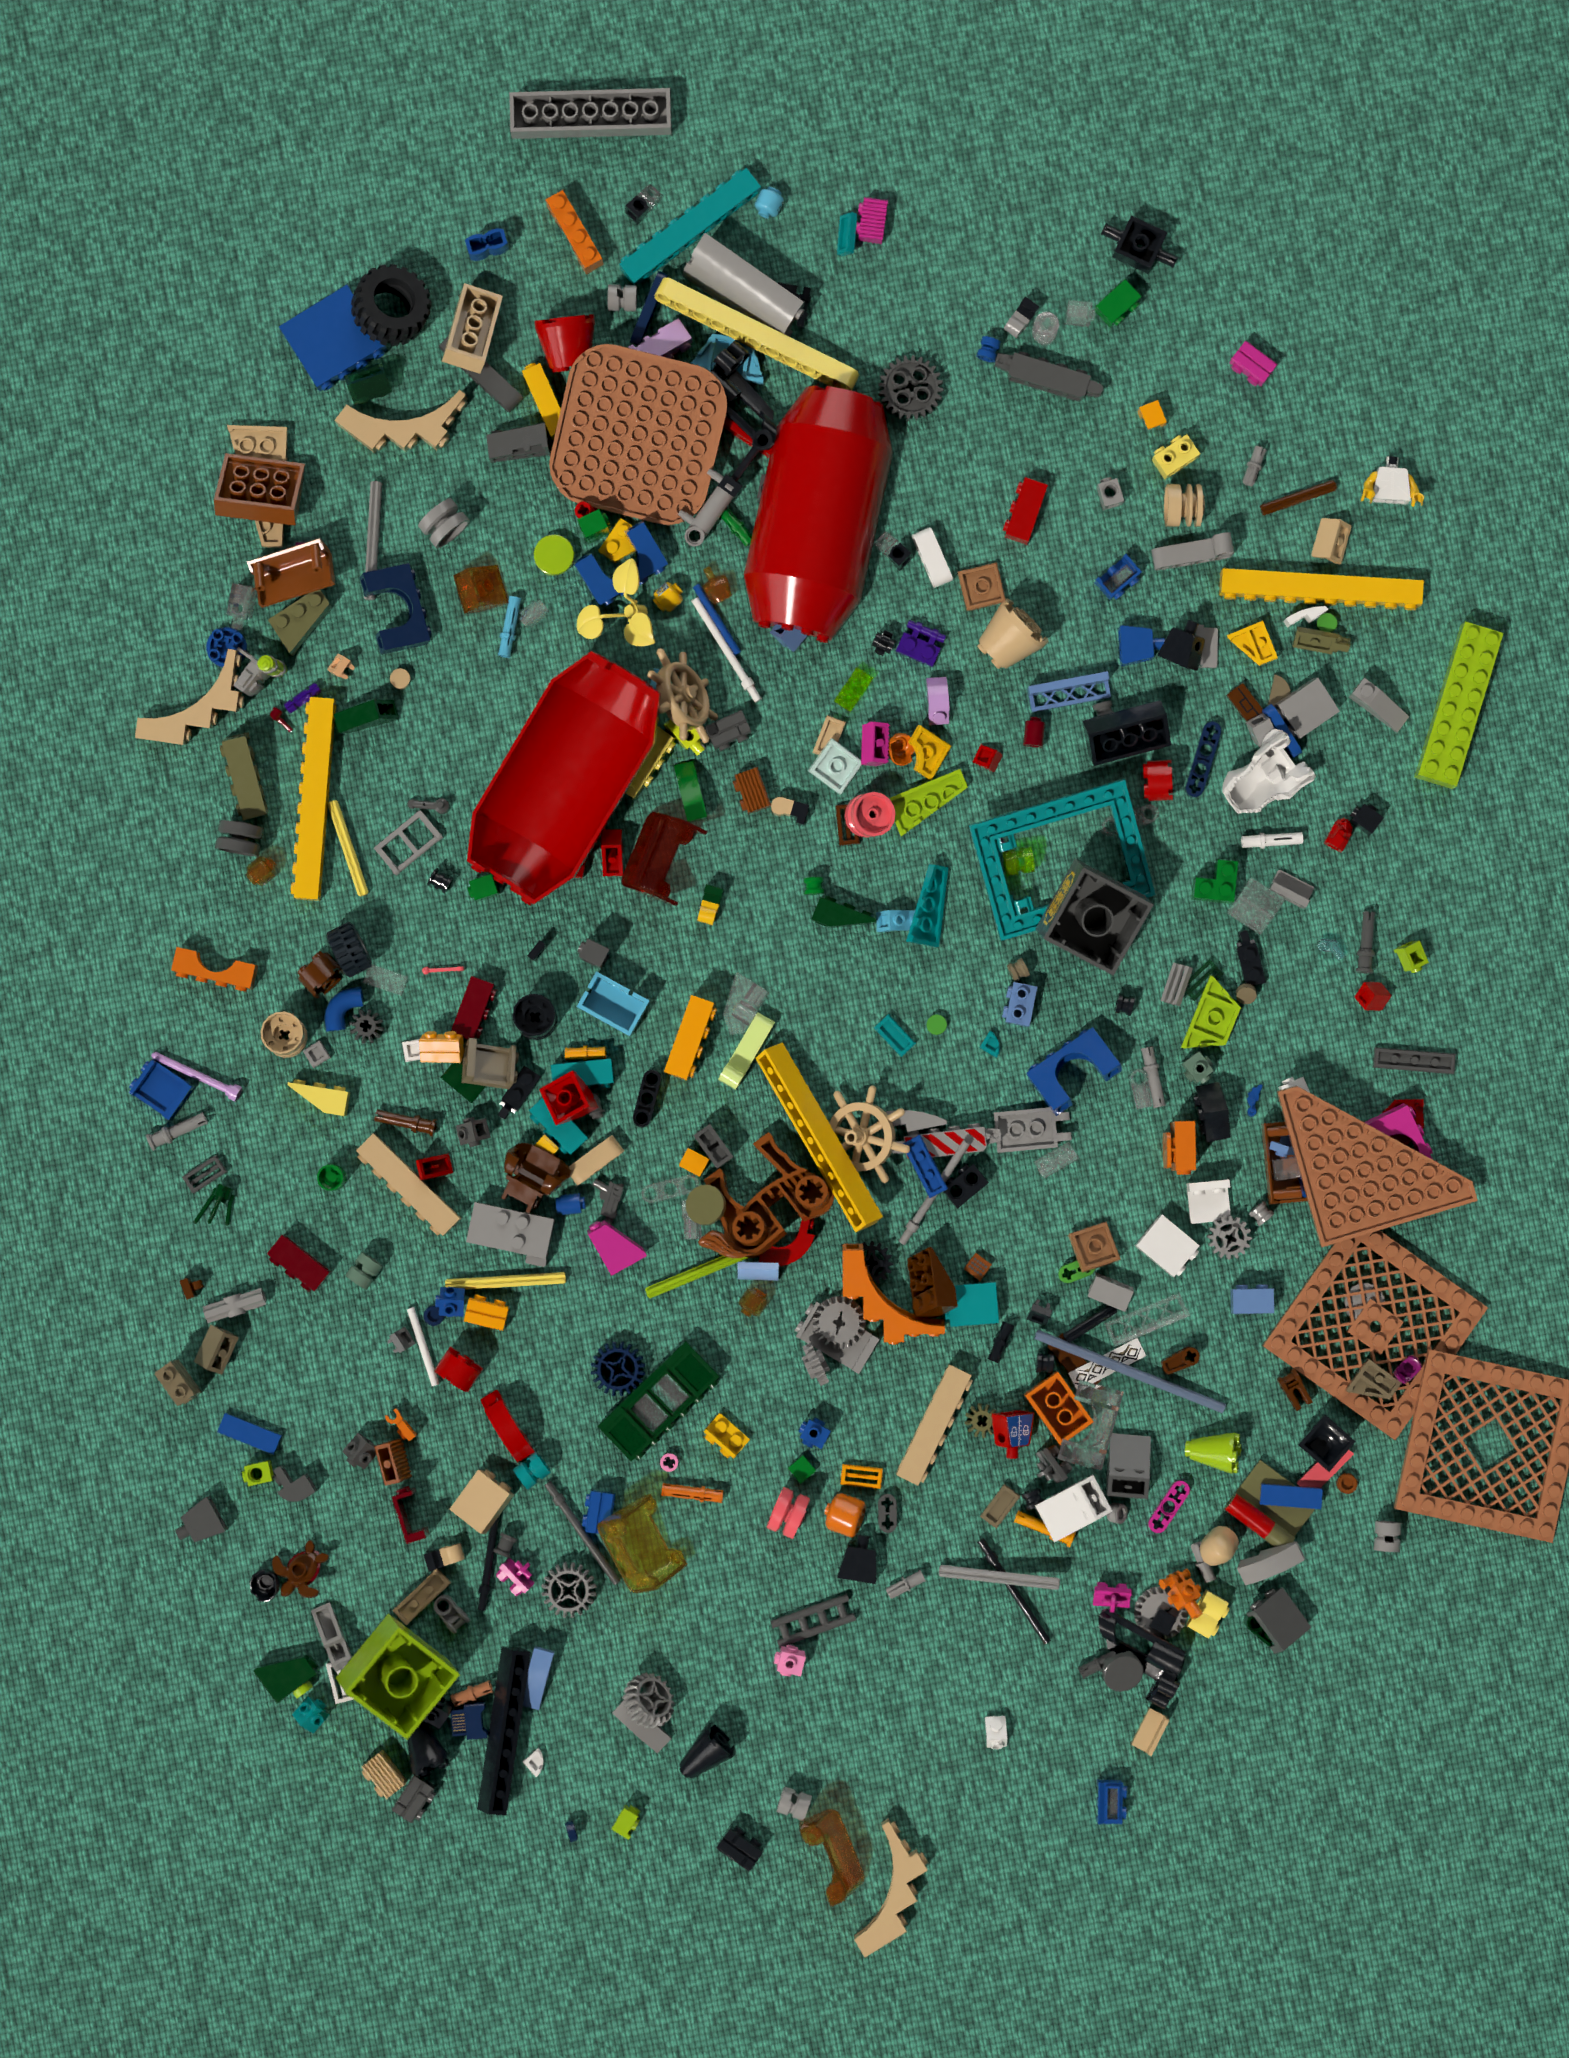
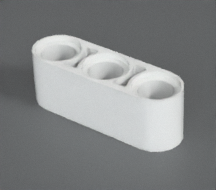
M931 527L912 534L913 542L933 587L936 588L952 581L951 572Z

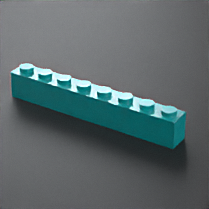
M747 168L743 171L741 169L736 171L732 175L731 180L727 183L725 181L720 183L714 193L711 195L708 193L703 196L698 205L695 207L690 206L686 209L685 215L681 218H674L668 224L669 227L663 231H657L652 236V240L648 243H641L636 248L637 251L632 255H625L620 260V270L632 285L638 286L703 237L705 233L707 234L757 196L761 191L760 184Z

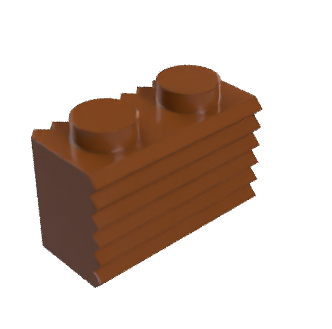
M758 767L735 775L736 780L732 782L736 793L739 791L741 793L742 799L739 802L743 811L747 810L749 815L771 807Z
M401 1438L374 1446L385 1486L399 1483L412 1477Z

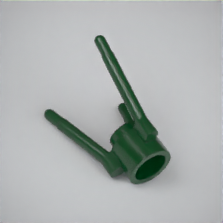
M218 1184L217 1188L213 1189L211 1196L193 1223L197 1224L214 1199L216 1203L207 1221L208 1224H211L220 1203L226 1204L228 1200L225 1225L228 1226L232 1203L235 1195H232L234 1189Z

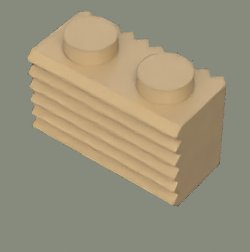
M383 1749L362 1765L363 1776L368 1781H373L376 1785L374 1789L380 1797L384 1796L388 1799L408 1782Z

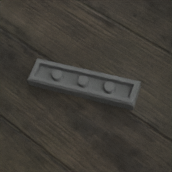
M1375 1047L1372 1068L1454 1074L1456 1054Z

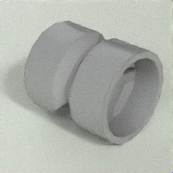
M609 284L608 311H620L623 308L625 311L636 312L637 285H625L624 288H621L620 285Z
M1375 1521L1377 1537L1374 1538V1550L1400 1552L1401 1540L1398 1539V1536L1401 1535L1402 1523ZM1385 1536H1390V1541L1385 1540Z
M784 1786L776 1812L784 1815L790 1813L793 1818L804 1821L812 1795L803 1792L796 1794L795 1789Z

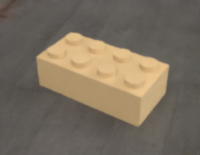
M464 283L442 362L481 374L501 305L502 295Z

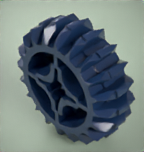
M614 1341L612 1342V1349H610L608 1344H605L606 1352L601 1348L598 1350L602 1355L601 1357L598 1355L593 1356L595 1360H598V1363H591L592 1367H597V1370L591 1371V1375H598V1377L593 1379V1382L601 1381V1384L598 1385L599 1389L604 1385L607 1387L604 1391L605 1394L609 1392V1389H612V1396L616 1395V1390H619L620 1396H624V1389L630 1394L632 1393L631 1385L634 1389L638 1388L637 1384L634 1383L635 1381L642 1383L643 1379L639 1378L638 1375H645V1371L639 1370V1367H645V1363L639 1364L638 1361L643 1359V1356L640 1355L636 1358L635 1354L639 1351L638 1349H635L633 1352L629 1351L632 1348L631 1344L625 1349L623 1341L620 1343V1347H617V1343ZM613 1352L623 1353L617 1362L607 1360L605 1357ZM628 1356L634 1362L635 1373L630 1372L625 1367ZM623 1359L621 1369H623L624 1372L622 1374L619 1372V1374H616L615 1378H613L615 1374V1369L611 1365L616 1364L617 1366V1363L620 1364L621 1360ZM602 1364L611 1371L608 1382L602 1375ZM619 1376L632 1379L625 1385H613Z

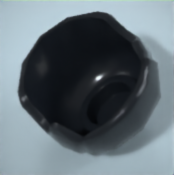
M260 1569L251 1577V1594L255 1595L259 1602H269L277 1596L280 1590L281 1583L279 1577L269 1569Z

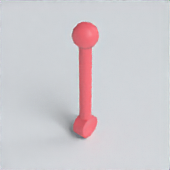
M464 966L447 968L424 967L422 973L427 975L429 972L464 971Z

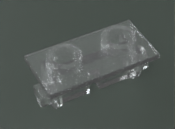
M1067 1142L1034 1161L1040 1175L1045 1179L1078 1160L1079 1157L1071 1144Z

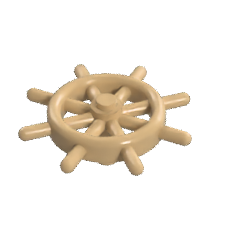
M659 648L657 655L663 667L659 670L658 674L652 670L647 674L650 679L656 682V688L661 693L659 714L666 712L668 717L679 727V737L681 740L684 741L688 738V730L696 729L702 742L708 743L710 738L703 724L708 718L713 721L718 719V714L710 709L709 698L705 689L709 684L708 679L704 678L701 680L696 672L687 665V654L685 652L679 653V662L671 663L664 649Z
M873 1085L868 1089L865 1102L847 1104L841 1092L835 1091L833 1096L840 1109L833 1115L829 1124L837 1137L838 1135L845 1136L846 1142L842 1143L845 1151L855 1146L851 1159L857 1171L875 1169L881 1181L887 1183L889 1177L882 1164L889 1158L893 1150L903 1153H909L910 1151L908 1145L895 1142V1129L892 1123L905 1114V1110L899 1108L887 1115L884 1110L874 1105L876 1087ZM863 1111L860 1126L852 1112ZM872 1114L879 1121L868 1127L870 1115ZM845 1117L852 1130L839 1127ZM883 1128L884 1139L872 1136V1134ZM870 1144L882 1147L877 1156ZM862 1148L868 1156L869 1162L859 1163Z

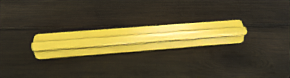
M337 800L330 801L327 805L358 896L367 895L369 892Z

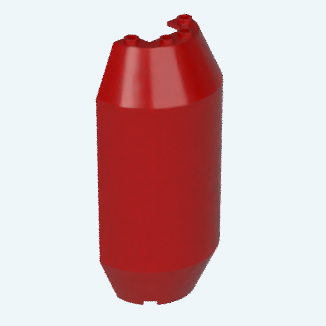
M808 386L776 426V440L771 448L744 570V579L753 621L759 623V627L769 629L770 626L773 627L778 624L782 625L781 628L784 630L793 631V628L798 629L804 635L817 637V641L828 643V641L834 638L861 602L893 451L883 405L880 402L873 401V398L843 388Z
M593 651L554 677L548 684L472 813L467 862L472 864L471 868L478 873H482V871L490 872L494 875V880L501 884L505 882L510 885V890L522 896L521 900L530 906L573 879L655 744L661 693L635 674Z

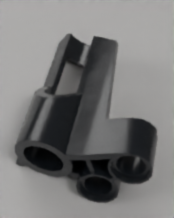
M734 340L727 349L725 348L714 359L715 365L711 372L724 387L727 397L726 415L752 438L755 430L729 406L735 397H739L762 419L761 429H766L771 433L772 444L766 449L770 450L775 443L777 427L773 421L774 411L737 371L750 354L741 344ZM760 434L756 440L759 444L764 445L768 442V437L765 434Z
M1108 1608L1102 1610L1099 1615V1630L1102 1637L1106 1639L1107 1649L1114 1651L1116 1654L1131 1651L1140 1660L1143 1672L1155 1680L1146 1699L1164 1710L1180 1685L1178 1679L1184 1666L1186 1652L1117 1613H1111ZM1118 1623L1154 1643L1149 1654H1145L1119 1640L1116 1637V1624Z

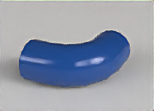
M361 986L342 990L330 1000L325 1010L326 1032L346 1029V1012L351 1008L364 1006Z

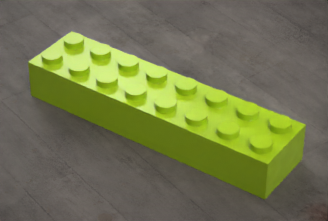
M1466 621L1460 625L1414 778L1450 789L1457 787L1504 633Z

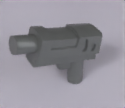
M596 1178L592 1185L601 1190L600 1199L604 1200L600 1215L606 1216L605 1221L612 1225L613 1219H616L617 1216L616 1212L623 1196L624 1185L615 1184L610 1181L608 1186Z

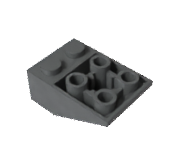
M1110 1433L1105 1494L1107 1496L1148 1499L1151 1436Z

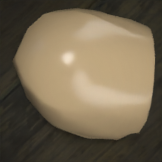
M1218 1526L1207 1533L1200 1545L1201 1557L1204 1562L1210 1566H1217L1231 1560L1239 1544L1235 1532L1225 1526Z

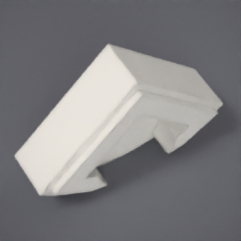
M539 1748L523 1761L535 1777L540 1774L544 1763L543 1754Z

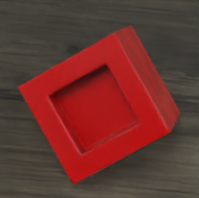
M1364 982L1354 997L1364 1010L1381 1011L1392 995L1380 982Z

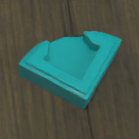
M989 1031L979 1048L995 1058L999 1054V1042L996 1035Z

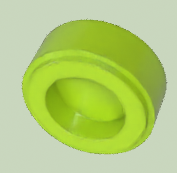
M306 1681L293 1691V1695L298 1699L310 1690L313 1685L310 1681Z

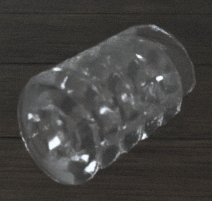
M1051 312L1040 313L1035 318L1032 328L1034 340L1042 346L1051 344L1055 340L1060 326L1058 318Z

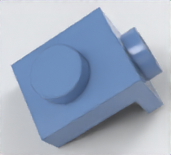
M1289 1135L1281 1136L1280 1142L1271 1141L1269 1149L1276 1151L1275 1155L1285 1158L1288 1155H1295Z

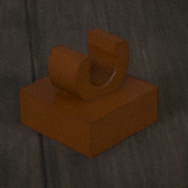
M191 1278L180 1280L186 1300L197 1297L195 1290L204 1287L202 1280L192 1282Z

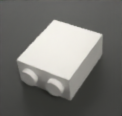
M1160 1214L1134 1246L1170 1276L1174 1277L1175 1275L1180 1276L1186 1269L1184 1264L1188 1259L1192 1261L1199 1253L1197 1249L1200 1245Z

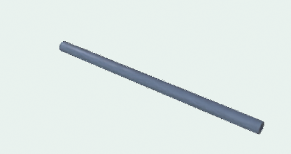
M1037 1330L1035 1333V1340L1220 1413L1224 1412L1225 1403L1043 1331Z

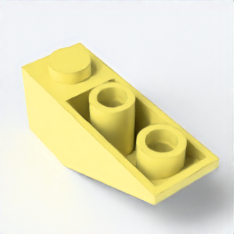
M294 1079L293 1083L288 1082L289 1087L322 1112L347 1116L350 1092L345 1091L346 1087L334 1086L333 1089L325 1088L326 1084L314 1082L313 1086L305 1085L306 1081Z

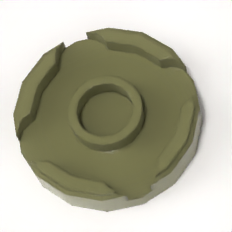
M700 1185L694 1188L686 1200L688 1216L695 1223L703 1226L712 1225L720 1220L726 1210L725 1197L718 1188L711 1185Z

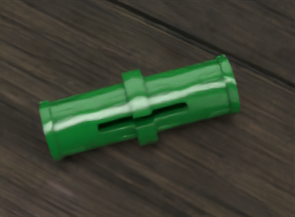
M730 508L724 511L720 518L729 526L730 532L735 534L745 547L750 545L752 534L744 526L745 523L740 521Z

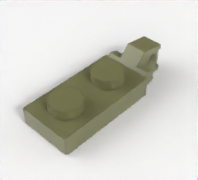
M1297 626L1293 647L1327 654L1337 651L1349 652L1350 639L1341 637V635Z

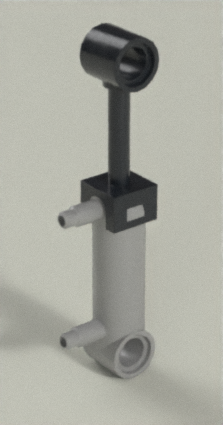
M758 429L754 432L752 436L753 446L732 476L728 473L722 476L711 468L707 471V474L717 481L718 485L695 518L683 510L679 511L678 515L690 524L685 531V540L689 545L699 546L703 543L710 530L741 489L743 484L738 481L759 450H766L771 446L772 435L768 430ZM760 434H765L768 437V442L764 445L759 444L756 440ZM696 530L701 536L698 540H692L689 537V533Z

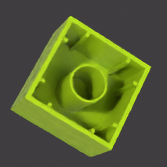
M388 1613L337 1675L336 1679L346 1694L405 1739H408L460 1674L446 1657Z

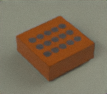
M974 1253L964 1267V1270L980 1281L992 1264L977 1253Z

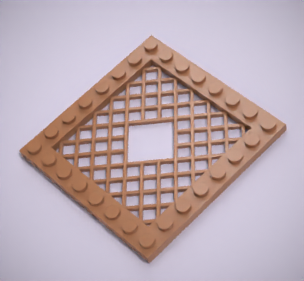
M1428 1349L1394 1509L1553 1543L1569 1469V1380ZM1445 1374H1449V1375H1450V1376H1448L1447 1378L1444 1379ZM1456 1376L1470 1380L1461 1385ZM1453 1378L1458 1387L1449 1393L1444 1383ZM1476 1381L1490 1384L1481 1389ZM1473 1382L1478 1391L1469 1397L1464 1387ZM1496 1385L1509 1388L1500 1393ZM1493 1387L1497 1396L1488 1401L1483 1392ZM1443 1388L1447 1395L1440 1399L1441 1390ZM1515 1389L1527 1391L1528 1393L1520 1397ZM1461 1390L1466 1399L1457 1405L1452 1395ZM1512 1391L1517 1400L1508 1405L1503 1396ZM1535 1393L1548 1397L1539 1401ZM1481 1395L1485 1404L1477 1409L1471 1400ZM1532 1395L1537 1404L1527 1409L1523 1400ZM1449 1398L1454 1407L1445 1412L1440 1403ZM1555 1398H1559V1399H1560V1404H1559V1405H1558L1557 1401L1555 1400ZM1500 1399L1505 1408L1496 1413L1491 1404ZM1551 1399L1556 1409L1547 1414L1542 1405ZM1469 1402L1474 1411L1464 1416L1460 1407ZM1520 1403L1525 1412L1515 1417L1511 1408ZM1488 1406L1493 1416L1484 1421L1479 1412ZM1539 1407L1544 1417L1535 1421L1530 1413ZM1439 1408L1442 1415L1436 1418L1437 1409ZM1457 1410L1462 1419L1452 1424L1448 1415ZM1508 1411L1513 1420L1504 1425L1499 1416ZM1557 1413V1418L1554 1425L1550 1417ZM1476 1414L1481 1424L1472 1429L1467 1420ZM1527 1415L1533 1424L1523 1429L1518 1420ZM1445 1418L1450 1427L1440 1432L1435 1423ZM1496 1418L1516 1452L1483 1473L1463 1439ZM1547 1419L1552 1428L1543 1434L1538 1424ZM1464 1422L1469 1432L1460 1437L1455 1427ZM1516 1423L1521 1432L1511 1437L1506 1428ZM1434 1427L1438 1435L1431 1439ZM1535 1427L1540 1436L1531 1442L1526 1432ZM1453 1430L1458 1439L1448 1444L1443 1435ZM1553 1432L1552 1441L1550 1445L1548 1440L1546 1439V1436ZM1523 1435L1528 1444L1519 1449L1514 1440ZM1441 1438L1446 1447L1436 1452L1431 1443ZM1543 1439L1548 1448L1538 1453L1534 1444ZM1460 1442L1465 1451L1456 1457L1451 1447ZM1430 1447L1431 1451L1433 1452V1455L1427 1458ZM1531 1447L1536 1456L1527 1461L1522 1452ZM1448 1450L1453 1459L1444 1464L1439 1455ZM1549 1452L1547 1464H1545L1541 1457ZM1468 1454L1473 1463L1463 1468L1459 1459ZM1519 1455L1524 1464L1515 1469L1510 1460ZM1437 1458L1441 1467L1432 1472L1427 1463ZM1539 1459L1544 1468L1534 1473L1530 1464ZM1456 1462L1461 1471L1451 1476L1447 1467ZM1507 1462L1512 1472L1503 1477L1498 1468ZM1475 1466L1481 1475L1471 1480L1466 1472ZM1527 1467L1532 1476L1522 1481L1517 1472ZM1426 1468L1429 1475L1423 1478L1424 1469ZM1444 1470L1449 1479L1440 1484L1434 1475ZM1495 1470L1500 1480L1491 1485L1486 1476ZM1545 1472L1543 1483L1541 1484L1537 1476ZM1464 1474L1469 1483L1459 1488L1454 1479ZM1515 1475L1520 1484L1510 1489L1505 1480ZM1432 1477L1437 1487L1428 1492L1423 1483ZM1483 1478L1488 1488L1479 1493L1474 1483ZM1534 1479L1540 1488L1530 1493L1525 1484ZM1452 1482L1457 1491L1447 1496L1442 1487ZM1503 1482L1508 1491L1499 1497L1494 1487ZM1471 1486L1476 1495L1467 1501L1462 1491ZM1523 1487L1527 1496L1518 1501L1513 1492ZM1420 1488H1422L1425 1494L1420 1493ZM1440 1490L1444 1498L1432 1496V1494ZM1491 1490L1496 1499L1487 1505L1482 1495ZM1541 1492L1539 1502L1537 1504L1533 1496ZM1459 1494L1464 1502L1450 1499ZM1511 1495L1515 1504L1506 1509L1501 1500ZM1479 1498L1483 1506L1470 1503ZM1530 1499L1535 1508L1526 1513L1521 1504ZM1496 1503H1499L1503 1511L1492 1509L1490 1507H1492ZM1518 1507L1523 1515L1511 1513L1510 1511ZM1536 1512L1535 1518L1529 1517L1530 1515Z

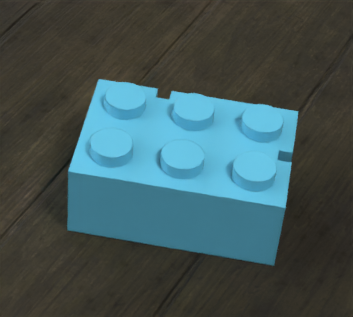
M596 971L588 985V988L592 990L591 993L584 992L577 1008L631 1037L650 1001L633 992L632 996L629 995L631 991L628 988Z

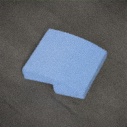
M738 1262V1280L778 1281L779 1263Z

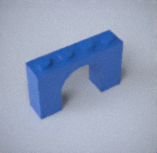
M640 521L624 531L637 553L639 585L649 580L648 576L652 573L657 575L666 569L664 566L668 562L644 522ZM588 553L573 562L599 606L602 604L604 606L609 605L614 601L613 597L618 594L624 595V592L618 593L614 589L612 578L607 577L603 573L592 553Z
M1093 1027L1089 1030H1083L1078 1035V1038L1066 1042L1062 1049L1056 1053H1050L1043 1062L1034 1064L1026 1073L1030 1082L1055 1116L1073 1105L1069 1096L1058 1083V1073L1066 1062L1073 1059L1087 1060L1094 1065L1106 1082L1122 1071L1121 1064Z

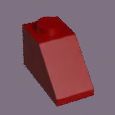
M622 829L603 830L601 834L603 876H623Z

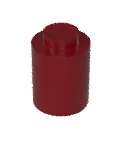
M1030 717V721H1025L1023 746L1043 747L1045 722H1042V718Z

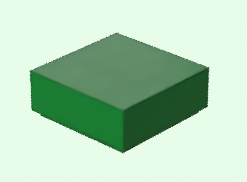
M804 1455L788 1467L800 1484L816 1471Z

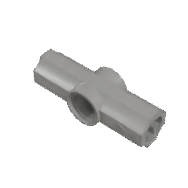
M262 1288L244 1294L232 1295L224 1298L222 1301L203 1307V1312L207 1322L211 1323L226 1317L231 1318L247 1313L246 1311L262 1307L267 1302Z

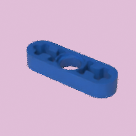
M1270 704L1262 709V712L1270 718L1274 729L1283 730L1289 736L1291 742L1285 747L1288 754L1292 758L1301 754L1300 746L1276 708Z

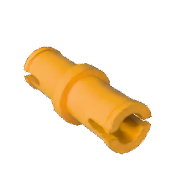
M583 1045V1047L579 1048L565 1047V1060L588 1061V1059H606V1046L588 1047Z

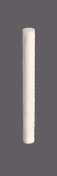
M415 1307L409 1308L407 1312L432 1387L439 1385L440 1383L434 1371L435 1368Z

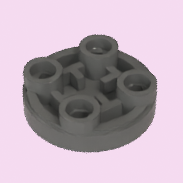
M1131 1651L1116 1654L1103 1661L1102 1677L1106 1685L1114 1691L1123 1692L1130 1690L1142 1679L1143 1666Z

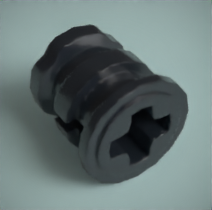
M436 868L431 874L427 885L430 886L432 884L435 889H441L442 893L445 894L454 878L447 877L446 873L438 872L439 868Z

